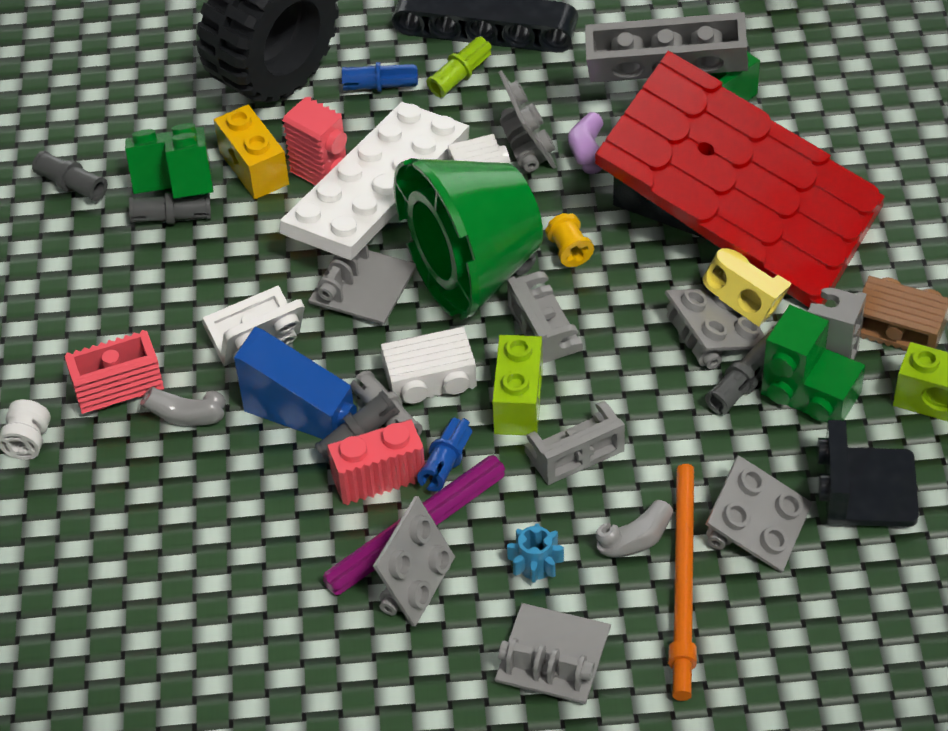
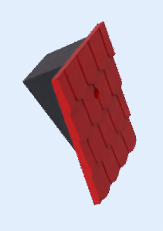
M668 50L660 64L657 65L642 89H640L628 106L624 115L621 116L611 130L605 142L602 143L595 153V164L614 176L613 205L707 239L721 249L735 250L745 256L750 264L770 277L775 278L777 275H780L792 283L787 293L808 308L811 303L825 305L827 300L821 297V290L824 288H835L883 207L885 196L879 193L875 185L831 160L830 154L772 121L765 111L722 87V81Z

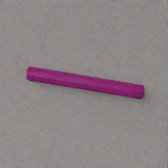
M488 456L424 501L423 505L434 523L438 525L501 480L505 475V467L496 456ZM401 518L324 572L323 582L332 594H342L375 570L373 565Z

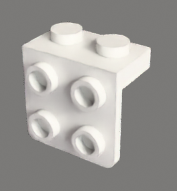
M278 285L203 317L202 324L223 366L235 362V355L254 327L265 330L287 345L292 343L297 338V334L300 333L305 306L301 299L287 303Z

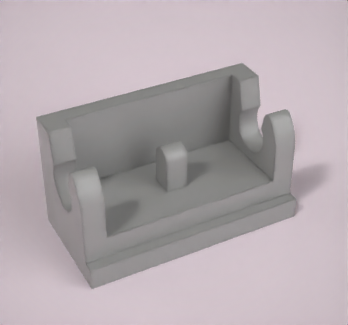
M540 271L519 278H515V276L510 277L507 280L508 307L524 336H542L544 364L582 351L583 343L580 337L576 335L579 332L576 326L569 323L553 295L551 286H539L536 289L530 290L534 285L549 280L546 273Z
M824 288L821 290V297L826 300H833L838 305L836 307H827L824 304H810L807 312L829 320L826 349L855 360L859 350L867 293L858 291L857 294L836 288Z
M605 401L595 404L599 412L593 414V418L544 440L535 431L526 435L529 443L525 444V453L547 485L624 452L625 424L621 418L619 419Z

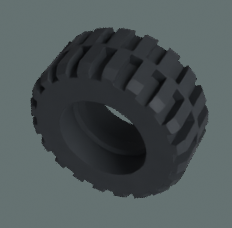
M208 0L202 6L200 12L203 15L202 21L198 22L197 35L200 40L196 43L202 65L211 77L253 101L267 103L287 98L294 94L295 88H302L308 82L307 78L310 74H315L320 67L319 62L323 55H327L330 49V39L335 36L337 29L335 19L339 18V8L336 4L338 0Z

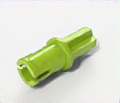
M479 36L458 54L453 53L449 55L448 62L435 74L427 78L426 82L430 91L435 96L443 98L460 81L470 79L472 71L491 55V44Z

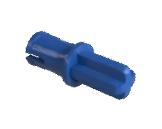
M376 62V66L342 67L343 91L377 89L378 92H382V88L418 85V68L414 64L381 66L380 62Z
M452 418L440 438L431 443L429 447L430 455L417 475V480L421 486L425 484L429 475L433 476L426 488L427 490L440 491L452 468L460 465L463 459L462 450L473 432L468 426L470 422L467 419Z

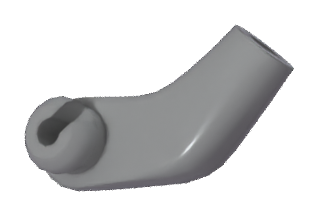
M150 387L144 394L140 405L171 424L178 426H203L215 424L224 417L225 412L223 408L226 405V400L217 391H208L204 395L203 400L183 398L155 387Z
M655 500L641 516L627 525L621 527L614 524L611 526L610 523L601 525L596 531L599 552L607 557H620L654 546L661 539L673 515V508L665 501Z

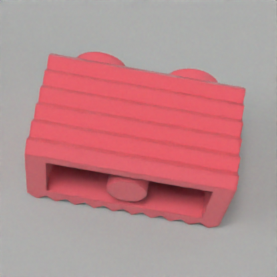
M305 97L284 115L282 121L285 122L283 127H285L284 133H286L287 150H289L287 155H289L290 172L317 185L346 156L345 145L347 135L343 131L341 113L329 110V106L323 107V103L317 104V100H311V97Z
M144 330L139 334L134 332L132 336L125 335L123 339L117 337L115 341L108 340L106 344L100 342L98 346L92 345L90 349L84 347L82 351L75 350L73 354L67 352L64 356L82 414L93 410H102L110 405L136 397H143L150 387L160 390L164 389L157 356L148 332Z
M412 419L393 423L380 429L327 444L332 478L342 503L345 505H349L351 501L357 503L359 498L366 500L367 496L374 498L376 493L382 495L384 491L391 492L393 488L399 490L401 485L407 487L409 483L415 485L418 481V472L425 464L423 444Z

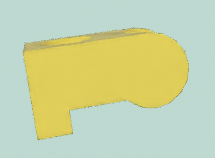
M722 248L717 251L702 278L705 287L718 296V299L758 327L776 311L792 284L780 275H777L775 278L770 277L750 264L741 253L728 248Z

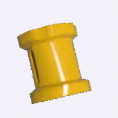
M562 213L555 216L549 221L545 229L548 240L556 243L559 249V260L566 267H577L584 264L594 252L592 241L582 235L580 220L573 213Z

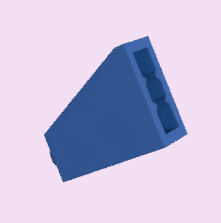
M253 328L234 357L244 412L324 439L344 423L343 417L349 412L354 415L357 412V407L353 403L350 384L261 328Z

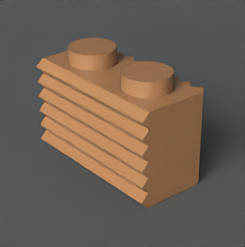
M869 275L862 291L867 294L860 337L862 339L868 338L871 342L876 340L879 344L885 343L887 346L893 345L896 349L901 347L903 351L908 349L910 342L937 349L948 321V297L942 296L933 289L920 290L902 285L899 281L890 277L881 279Z

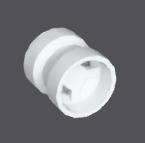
M25 399L15 400L9 406L5 418L7 424L2 427L0 432V449L10 457L22 460L34 459L39 455L43 443L41 435L47 431L51 415L46 407L38 402Z

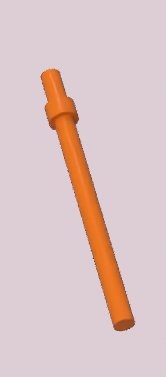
M690 464L679 465L676 475L673 642L669 645L668 665L673 669L672 696L678 701L691 699L692 669L697 665V646L692 642L694 467Z

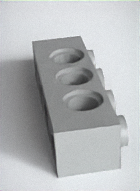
M745 12L585 25L586 62L590 82L649 78L668 50L708 74L748 71Z

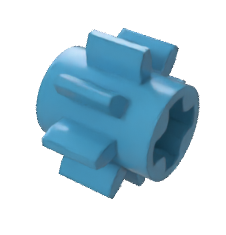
M535 524V526L527 527L524 530H516V543L507 544V558L513 561V574L515 576L522 573L526 578L531 579L532 583H535L537 580L544 579L547 576H556L555 563L564 562V547L558 545V532L556 530L549 532L539 524Z

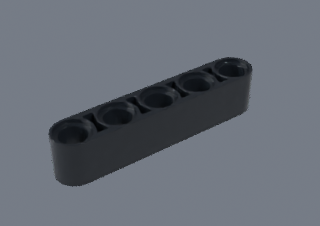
M398 0L392 17V24L398 32L408 36L468 43L481 36L494 46L558 53L567 51L571 47L579 16L576 9L570 4L548 0Z

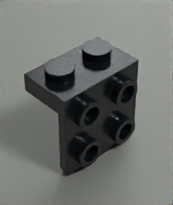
M828 420L826 438H818L817 464L824 465L825 474L819 475V501H826L827 525L902 527L916 525L919 510L913 452L908 449L848 448L846 420Z

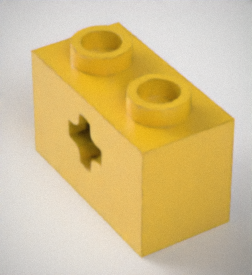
M249 104L213 119L220 154L254 200L289 185L285 151Z

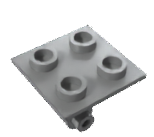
M500 70L498 73L514 108L509 107L502 111L500 124L504 129L519 167L527 172H532L539 167V164L547 160L553 169L556 168L550 153L556 148L546 130L540 131L539 129L540 125L544 123L540 113L533 103L525 104L528 98L519 82L516 80L510 83L503 71Z
M368 245L352 260L334 255L333 260L330 262L308 301L314 305L384 325L412 277L416 264L368 250Z
M708 289L665 291V295L670 300V303L667 305V318L676 327L680 337L685 340L687 347L693 349L692 352L701 366H706L708 369L716 368L722 361L720 356L724 350L752 349L765 336L760 326L758 327L718 299V296Z
M738 455L705 524L708 526L706 532L708 544L720 550L733 542L782 573L812 502Z
M419 496L413 498L373 565L386 586V589L379 596L381 601L380 609L391 616L395 615L397 611L403 612L411 626L417 625L455 558V555Z
M521 603L508 642L502 641L500 645L498 659H501V663L495 677V682L586 704L611 624Z

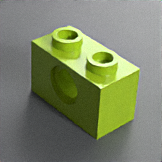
M499 335L492 401L494 434L526 436L534 431L538 433L543 376L542 336Z
M910 342L898 373L893 406L948 422V352Z

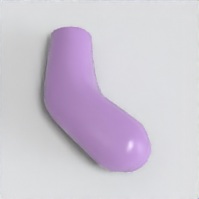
M589 112L568 134V143L572 154L587 174H595L602 170L601 167L595 164V153L599 149L595 139L603 127V120L595 112Z

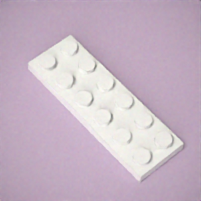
M401 102L280 220V234L352 260L397 213L393 187L394 173L397 165L411 158L448 160L447 145L466 141L469 138V125L455 121L451 117L441 116L421 109L417 105Z

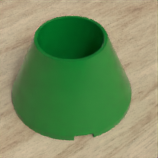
M411 158L397 165L393 184L396 211L399 221L407 219L413 241L406 243L413 262L416 264V269L431 295L447 314L453 316L459 313L460 320L471 317L542 245V219L532 190L519 170L509 163Z

